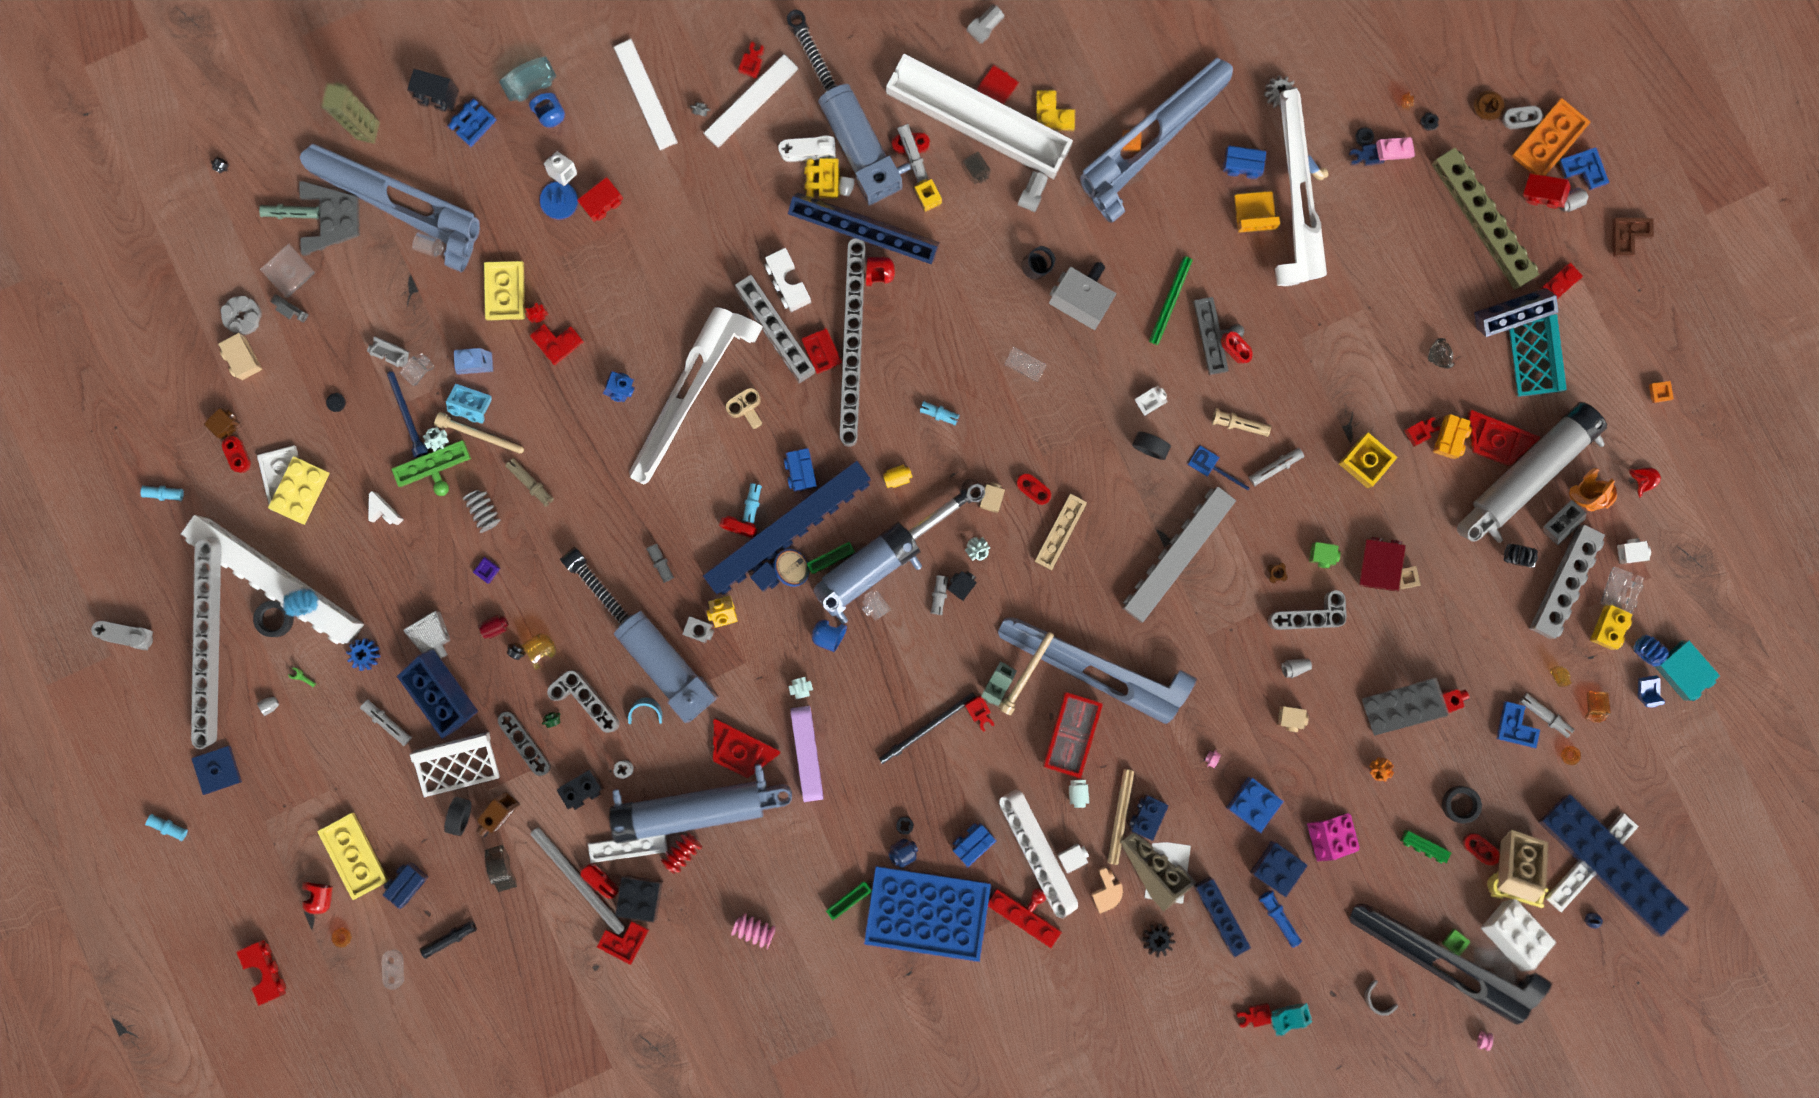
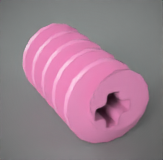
M745 913L741 918L738 917L731 935H735L738 931V938L741 939L746 935L745 940L747 942L753 938L754 945L760 941V947L762 948L767 944L768 949L775 932V926L773 925L768 929L767 922L761 926L760 919L753 923L754 917L747 921Z

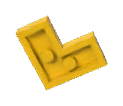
M1037 91V122L1052 130H1074L1075 110L1056 109V91Z

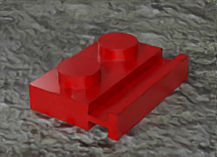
M827 328L801 339L817 375L842 364Z

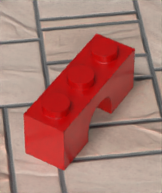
M265 940L236 952L243 970L249 967H256L262 972L260 984L251 988L258 1006L286 994V984L283 979H280L278 965L272 960L270 955L271 948L265 943Z

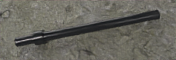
M971 692L898 745L894 744L890 747L891 750L878 758L880 762L884 764L894 756L897 757L902 754L905 748L964 708V704L976 698V695Z

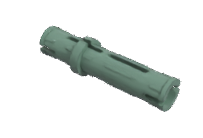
M277 204V206L260 205L259 208L261 217H277L278 219H283L284 217L320 218L319 207L283 206V204Z

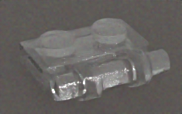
M1612 567L1600 603L1613 605L1620 609L1625 604L1624 611L1632 614L1633 609L1637 607L1638 602L1636 600L1639 592H1642L1644 578L1636 576L1633 582L1631 581L1633 573ZM1628 587L1632 589L1629 598L1625 597Z

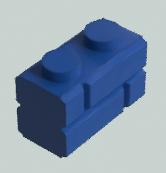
M1228 146L1225 152L1223 172H1228L1229 176L1243 174L1249 179H1257L1264 172L1266 151Z
M809 448L786 453L787 458H784L785 469H789L791 477H787L789 488H793L794 492L816 488L817 484Z
M974 823L967 829L968 834L964 838L960 836L952 843L954 845L952 848L953 852L967 867L996 842V839L981 823L978 825Z

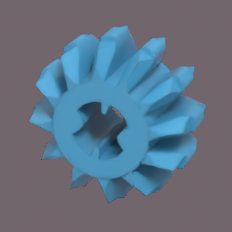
M303 588L286 594L283 599V607L289 616H305V614H310L317 609L318 598L315 591Z

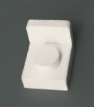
M1159 386L1152 388L1135 399L1144 416L1168 402L1166 392L1159 388Z

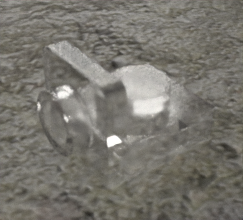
M419 354L410 358L400 374L412 386H415L427 371L433 370L434 365L428 357Z

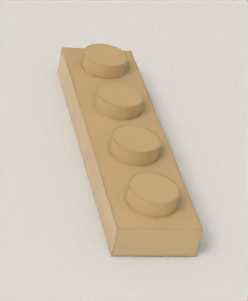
M1072 494L1069 495L1034 562L1049 570L1053 569L1087 504L1086 501Z

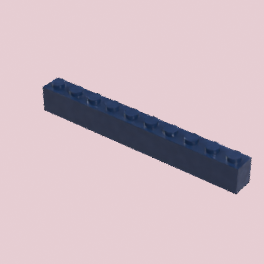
M858 461L854 462L703 575V577L717 595L727 594L732 590L730 586L736 582L738 584L743 582L747 578L746 574L750 571L756 572L763 566L761 563L766 559L770 561L778 555V550L782 547L785 550L794 543L792 541L797 536L799 538L803 537L809 532L808 528L813 524L814 526L819 525L824 521L823 517L826 514L832 515L839 509L838 505L842 502L848 503L855 497L853 494L858 490L862 492L870 486L871 478Z

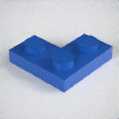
M1596 147L1558 161L1564 179L1583 173L1589 190L1609 183Z
M1504 701L1496 739L1536 748L1540 729L1522 725L1526 706Z

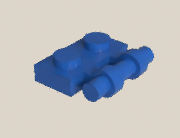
M472 99L469 103L466 102L463 105V109L457 116L454 115L451 118L452 121L447 125L452 131L459 126L460 129L456 134L470 147L497 121L482 106L476 111L474 108L479 103L475 99ZM470 113L472 116L464 123L463 120Z

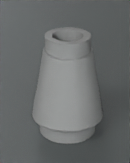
M1309 659L1286 660L1281 664V669L1285 678L1289 677L1292 679L1311 670L1312 664Z

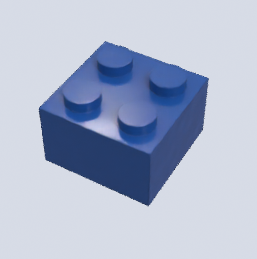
M1248 777L1226 808L1261 833L1284 801L1259 782Z

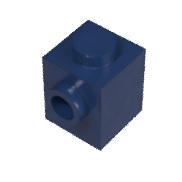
M766 562L750 576L763 592L769 587L771 589L775 588L780 583L774 571V563L770 565Z

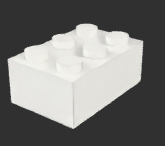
M1516 899L1502 902L1481 927L1486 935L1521 972L1534 970L1556 943Z

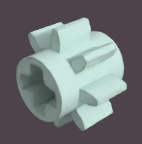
M438 427L428 429L426 435L423 436L427 449L432 447L434 452L444 449L445 444L449 442L445 430L440 431Z
M975 537L968 541L965 551L972 561L975 558L980 561L988 556L990 546L983 537L980 540Z
M806 677L791 680L792 686H788L790 695L795 694L796 699L810 696L809 691L813 690L811 681L807 682Z

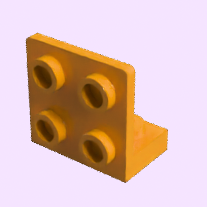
M1273 192L1235 195L1238 233L1275 230L1280 225L1279 217H1275Z

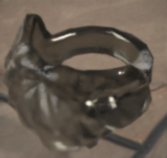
M1438 338L1429 349L1428 361L1441 368L1449 369L1455 365V362H1452V349L1445 338Z

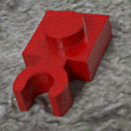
M751 42L749 46L750 55L744 53L738 72L756 79L763 62L758 57L763 55L764 46L761 45L760 50L755 51V43Z
M535 303V306L532 308H525V314L532 323L543 321L546 318L545 316L549 314L542 304Z
M1435 417L1427 419L1425 423L1423 420L1404 430L1413 447L1431 438L1430 433L1440 430V426L1435 428L1431 426V422L1435 420Z
M981 695L964 704L974 722L979 720V728L983 732L986 731L984 728L985 722H989L992 727L994 726L993 720L986 716L991 712Z
M1268 1003L1248 1007L1250 1013L1243 1011L1236 1013L1237 1017H1245L1243 1023H1238L1241 1028L1247 1027L1251 1022L1255 1028L1271 1024L1272 1021Z

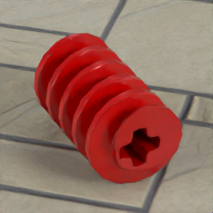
M687 832L688 836L680 835L683 840L682 842L675 841L678 846L677 848L670 846L672 853L665 852L667 859L660 857L661 863L675 875V872H681L680 866L685 867L687 865L685 860H692L690 854L696 855V848H702V844L689 832Z

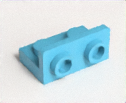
M455 384L446 401L447 411L454 416H461L471 422L483 424L484 414L492 398L490 395Z

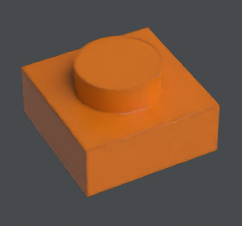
M1123 130L1122 137L1130 130ZM1142 132L1127 143L1121 151L1140 152Z
M1671 381L1649 385L1652 403L1674 400Z

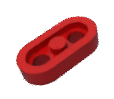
M922 132L912 133L918 152H926L930 146L928 135ZM900 134L896 135L892 141L893 150L897 154H907L904 145L900 146L898 144L899 141H902ZM922 139L924 143L918 144L917 140Z
M1227 332L1222 336L1221 345L1223 349L1237 363L1244 364L1251 361L1253 356L1252 349L1238 333Z
M234 436L225 438L222 442V449L230 468L238 473L247 472L250 469L251 461L243 442ZM231 442L234 444L232 449L229 448ZM238 460H241L240 466H237L236 464Z
M1023 474L1018 478L1017 488L1034 503L1045 505L1050 501V489L1034 476ZM1023 481H1029L1030 486L1024 487ZM1038 493H1044L1045 498L1039 499Z
M732 516L722 517L719 524L721 528L748 538L756 537L758 531L754 524L738 522Z
M1474 833L1464 837L1463 846L1465 850L1480 862L1492 866L1499 861V851L1483 837ZM1474 839L1475 845L1471 847L1470 841ZM1486 852L1491 854L1488 859L1485 857Z

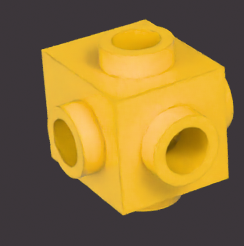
M731 595L708 601L709 609L706 610L709 621L713 620L715 628L738 621Z

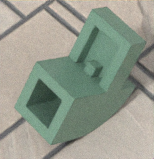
M1000 661L981 697L986 699L987 702L999 706L1017 670Z

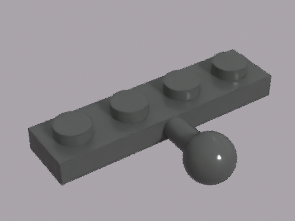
M1213 297L1194 300L1193 303L1208 375L1228 372L1221 338L1227 332H1236L1242 337L1244 335V327L1240 324H1233L1230 329L1220 331Z

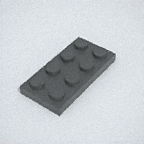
M1437 678L1362 698L1374 736L1449 715Z

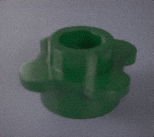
M550 712L544 715L543 722H541L542 725L545 724L546 728H551L561 723L560 712Z

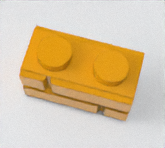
M1451 414L1444 416L1433 452L1451 459H1457L1459 456H1462L1466 449V445H1463L1465 438L1469 437L1472 427H1469L1471 421Z

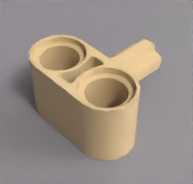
M746 389L727 402L726 410L731 417L739 418L744 415L753 429L762 425V421L754 410L761 402L760 395L755 389ZM749 394L756 395V400L752 403L746 400ZM733 404L740 405V410L736 413L730 411Z

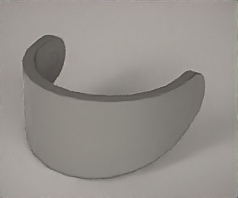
M1374 980L1365 990V1002L1375 1013L1383 1016L1389 1015L1397 1009L1398 1004L1392 1005L1387 1010L1379 1011L1374 1009L1370 1001L1371 990L1378 983L1377 980Z

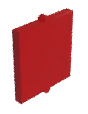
M993 65L976 91L1004 105L1019 82L1009 76L1008 72H1003Z

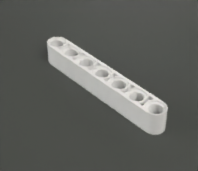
M1013 790L1000 799V807L1053 912L1057 917L1064 918L1078 908L1077 899L1024 795L1019 790Z

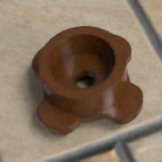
M1284 563L1267 567L1271 583H1276L1280 580L1284 582L1288 579Z

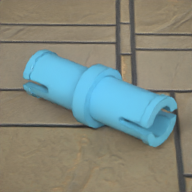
M923 401L922 406L929 408V410L922 407L920 408V413L935 417L937 421L942 420L954 426L957 424V420L952 418L959 419L960 414L948 411L941 405L938 407Z
M750 483L748 497L744 502L746 506L742 519L743 522L748 521L754 524L756 510L760 505L758 501L762 488L761 485L756 486V484Z
M143 485L141 487L142 498H158L160 501L165 499L183 500V489L166 488V486L162 485L159 487Z
M154 814L148 817L145 824L161 831L163 835L168 834L180 841L184 840L188 832L187 829L173 824L171 820L166 821Z

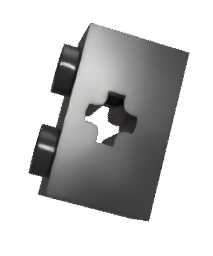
M1571 500L1544 526L1543 533L1559 545L1586 519L1587 512Z

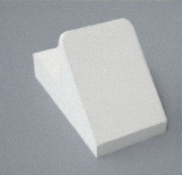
M371 491L369 493V521L375 522L384 514L382 517L389 524L399 525L404 519L378 493Z

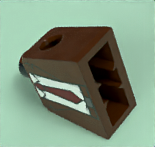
M507 792L496 797L477 820L480 824L476 830L477 833L482 837H486L489 832L493 833L498 830L520 806V803Z

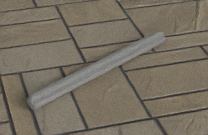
M539 827L535 828L530 833L534 840L616 934H620L625 929L622 922L581 877Z

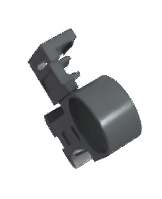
M274 294L270 300L271 303L277 306L275 310L288 319H291L295 314L298 316L297 319L304 323L309 316L277 294Z

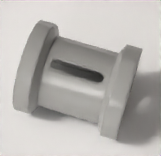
M623 760L615 764L613 771L616 777L626 778L633 773L634 767L631 762ZM621 765L627 766L628 769L625 770L626 773L620 772V769L622 768Z

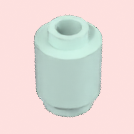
M1071 780V785H1069L1070 804H1074V808L1086 807L1085 803H1089V791L1086 780Z

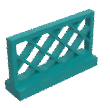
M1557 314L1529 322L1532 323L1530 327L1527 323L1523 324L1522 326L1527 328L1522 337L1514 333V328L1509 329L1517 396L1566 391L1567 386ZM1544 321L1545 330L1540 335L1532 329V326L1536 322ZM1528 331H1531L1538 337L1533 345L1523 339ZM1539 339L1547 343V349L1544 353L1534 347ZM1520 341L1529 347L1524 356L1517 352L1516 349ZM1531 349L1540 355L1535 364L1525 358ZM1542 358L1546 359L1550 365L1546 372L1536 366ZM1522 360L1532 366L1526 375L1519 370V364ZM1534 368L1543 374L1537 383L1528 377ZM1545 376L1552 381V388L1544 389L1539 385ZM1527 379L1534 387L1530 391L1522 392L1521 383Z

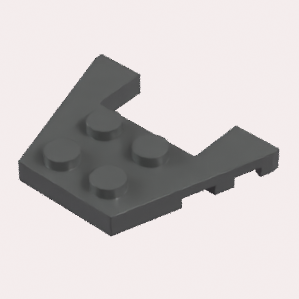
M299 181L301 200L320 199V237H301V255L307 256L314 251H320L330 245L339 244L360 236L359 198Z

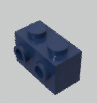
M1145 795L1144 798L1141 797L1137 804L1139 810L1136 816L1133 815L1130 819V830L1153 841L1169 805L1148 795Z

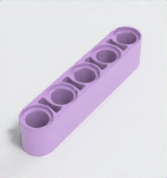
M811 707L791 708L804 802L823 800Z

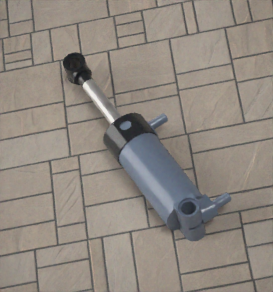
M967 479L963 482L958 495L910 530L904 528L899 521L881 533L879 537L822 577L823 580L814 588L815 596L831 616L836 615L841 624L847 623L848 619L842 611L846 609L845 606L908 561L912 563L916 570L921 569L922 564L916 557L921 551L916 545L915 539L966 502L970 504L971 502L981 501L985 496L984 487L975 479ZM976 487L975 492L970 494L971 490Z

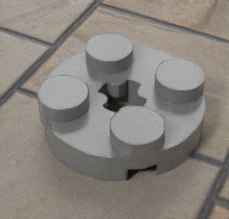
M246 296L233 297L221 308L223 324L228 330L236 334L247 335L254 332L259 326L260 318H262L259 305ZM240 311L246 312L244 315L245 319L243 320L237 318Z

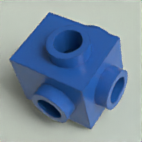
M612 371L608 377L603 394L616 402H625L627 397L631 398L635 387L632 386L634 379H631L627 374H618Z

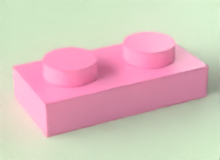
M1412 138L1382 139L1376 142L1379 160L1407 159L1415 156Z

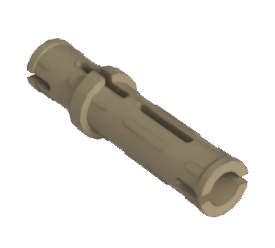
M515 458L510 460L511 464L508 461L505 467L530 490L529 493L532 496L535 495L545 507L549 505L548 501L551 503L554 500L543 488V485L540 482L538 483Z

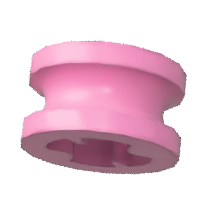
M1481 1031L1478 1035L1477 1047L1479 1049L1484 1047L1485 1050L1489 1051L1492 1047L1493 1035L1492 1033L1486 1034L1484 1031Z

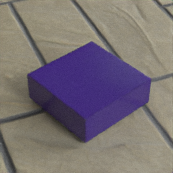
M484 557L473 573L490 584L501 568Z

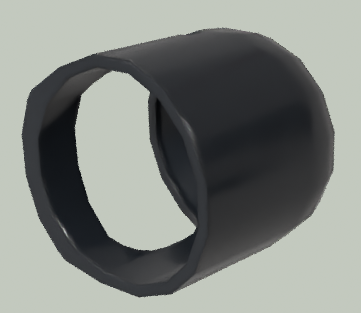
M1039 246L1027 254L1022 261V271L1025 276L1037 280L1047 275L1055 264L1056 258L1054 253L1047 247ZM1039 250L1048 254L1051 259L1049 268L1046 259L1041 254L1034 253L1035 251Z

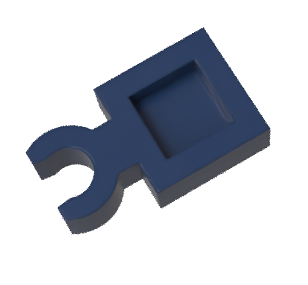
M1376 144L1362 146V152L1357 149L1349 152V155L1357 157V160L1350 162V165L1353 166L1361 161L1364 162V166L1378 165L1385 162L1384 160H1379Z

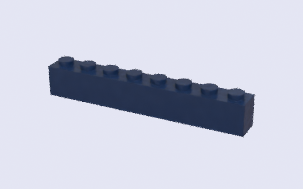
M798 192L792 197L788 215L928 264H932L935 260L940 244L938 241Z

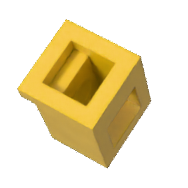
M924 179L917 183L915 192L924 211L942 204V198L932 179L928 181ZM929 192L931 196L926 198L924 194Z

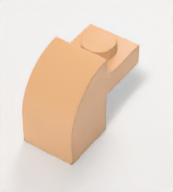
M1105 866L1098 869L1105 887L1091 893L1099 913L1114 908L1120 902L1123 894L1122 884L1119 881L1114 884L1112 883L1115 880L1111 869L1107 870Z

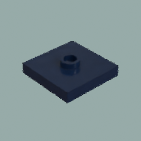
M231 746L191 758L203 795L242 782Z

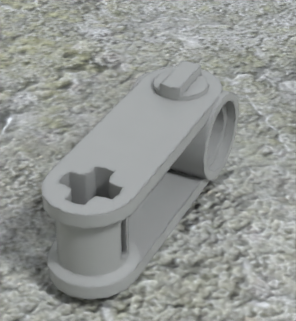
M105 621L95 622L91 628L93 636L111 643L148 651L153 643V631L144 628L129 627Z

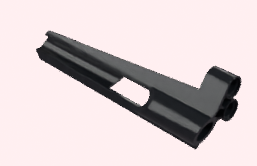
M1356 904L1351 913L1350 922L1451 984L1514 1025L1524 1022L1529 1017L1531 1010L1538 1006L1551 989L1552 982L1537 972L1530 975L1527 974L1519 984L1514 985L1423 937L1401 922L1367 904ZM1442 958L1479 981L1481 991L1477 993L1433 966L1432 963Z

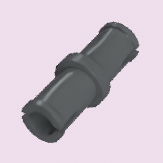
M658 544L647 548L646 550L654 563L653 567L657 568L663 583L675 578L667 565L668 560L667 558L664 559Z

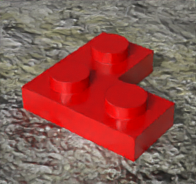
M545 324L530 335L554 366L584 342L571 326L557 338Z
M635 921L631 922L624 937L606 929L597 948L632 965L650 929Z

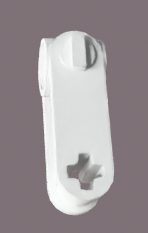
M832 136L783 140L778 148L781 157L788 162L806 161L807 159H834L836 157L835 138Z

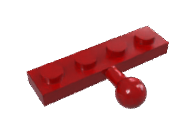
M997 888L988 901V907L1049 948H1052L1062 931L1033 912L1038 904L1046 900L1043 890L1041 888L1033 890L1031 894L1032 900L1026 908Z

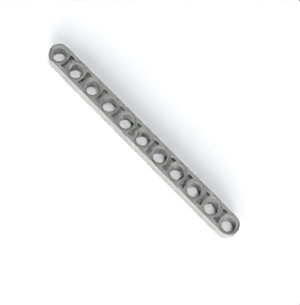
M857 238L849 242L847 256L840 440L847 447L854 446L858 439L866 251L864 242ZM860 245L862 250L856 253L852 251V247ZM853 264L861 265L859 271L851 270ZM853 282H857L861 286L858 290H852L850 285ZM852 301H857L860 305L857 309H851L849 304ZM851 320L859 322L856 328H851L848 324ZM852 338L858 341L855 347H850L847 344ZM850 357H854L857 359V363L854 366H849L847 360ZM849 376H854L857 380L855 384L849 385L846 383V379ZM848 395H853L856 400L854 403L848 404L845 398ZM847 414L855 416V420L852 423H847L844 420ZM846 433L854 435V439L851 442H846L843 439Z
M216 538L200 540L195 546L191 741L193 746L198 749L205 748L217 740L221 543Z

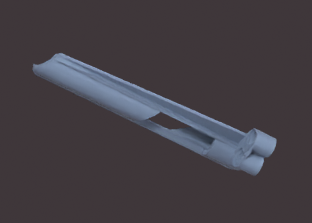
M1215 58L1083 170V174L1080 177L1082 187L1086 194L1092 198L1093 203L1107 221L1113 223L1125 212L1122 205L1123 201L1118 197L1117 192L1229 83L1233 73V67L1230 63ZM1157 119L1160 124L1159 135L1134 157L1126 160L1123 159L1120 155L1122 148Z

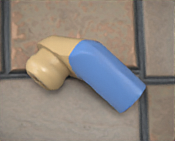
M1308 156L1310 173L1317 180H1323L1327 177V169L1324 167L1319 169L1312 157Z

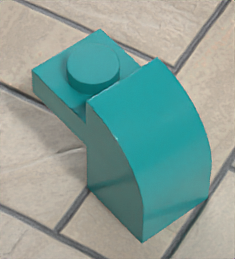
M1307 1003L1289 1005L1272 1011L1271 1024L1276 1032V1036L1285 1035L1291 1029L1306 1028L1312 1023Z

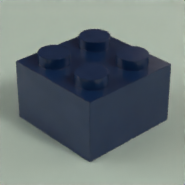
M1271 841L1250 873L1282 896L1287 897L1308 865L1277 843Z

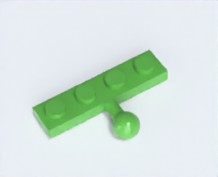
M462 440L444 449L392 469L398 487L432 475L435 482L433 487L434 493L438 496H444L448 493L449 486L446 482L442 481L439 472L470 460L471 457L465 441Z

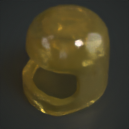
M544 633L537 634L522 644L535 670L541 667L538 663L539 659L544 656L552 658L556 654L555 643Z

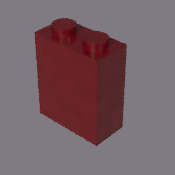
M1371 537V540L1366 539L1360 587L1399 592L1406 545L1402 544L1403 541L1391 540V543L1383 542V538Z

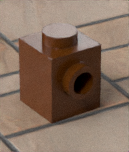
M219 408L204 425L217 438L224 440L237 430L236 427L240 423L236 420L237 416L231 410Z

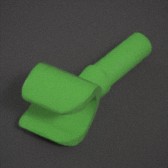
M292 668L297 671L296 676L288 674L291 679L304 681L312 687L316 685L315 682L304 676L303 671L299 668Z

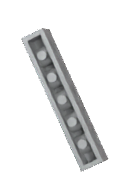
M752 275L735 285L736 292L757 323L763 326V332L797 382L800 384L815 374V368Z
M1580 525L1576 528L1531 623L1530 630L1549 639H1556L1562 634L1564 629L1562 625L1572 612L1570 608L1573 602L1575 603L1580 596L1579 589L1588 579L1587 573L1589 568H1592L1596 562L1595 556L1597 551H1600L1604 545V534L1586 525ZM1583 544H1586L1588 547L1587 553H1584L1582 550ZM1575 561H1578L1580 564L1578 571L1574 568ZM1567 578L1572 581L1570 588L1566 585ZM1559 595H1561L1564 599L1562 605H1560L1557 600ZM1551 612L1556 616L1554 622H1551L1549 619Z

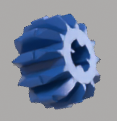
M1642 635L1633 646L1634 652L1638 657L1652 666H1660L1669 655L1667 648L1649 635Z
M363 638L362 642L360 639H356L355 645H349L352 651H347L346 654L351 655V658H348L347 661L353 662L352 668L358 667L359 671H364L366 667L367 670H371V664H378L375 658L381 657L380 654H376V651L380 648L374 647V641L368 643L367 638ZM361 652L366 653V657L361 656Z

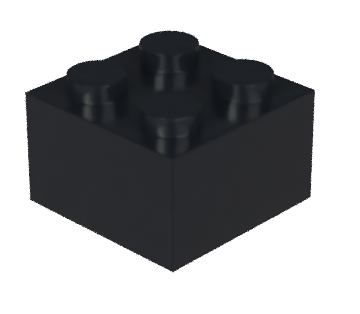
M413 69L407 91L417 101V104L424 107L431 105L441 112H446V110L453 112L459 89L451 79L418 69Z
M624 875L621 879L615 916L654 923L657 920L663 881Z

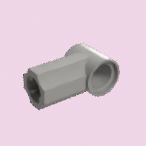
M992 5L979 19L976 18L966 31L981 44L989 37L992 32L991 30L1004 18V14L997 6Z
M1033 171L1026 190L1022 192L1018 206L1036 212L1048 177L1040 172Z

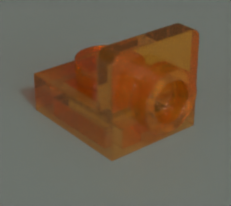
M1589 691L1586 694L1588 713L1585 719L1595 723L1603 722L1611 714L1608 692Z

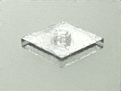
M289 244L260 269L286 298L316 273Z

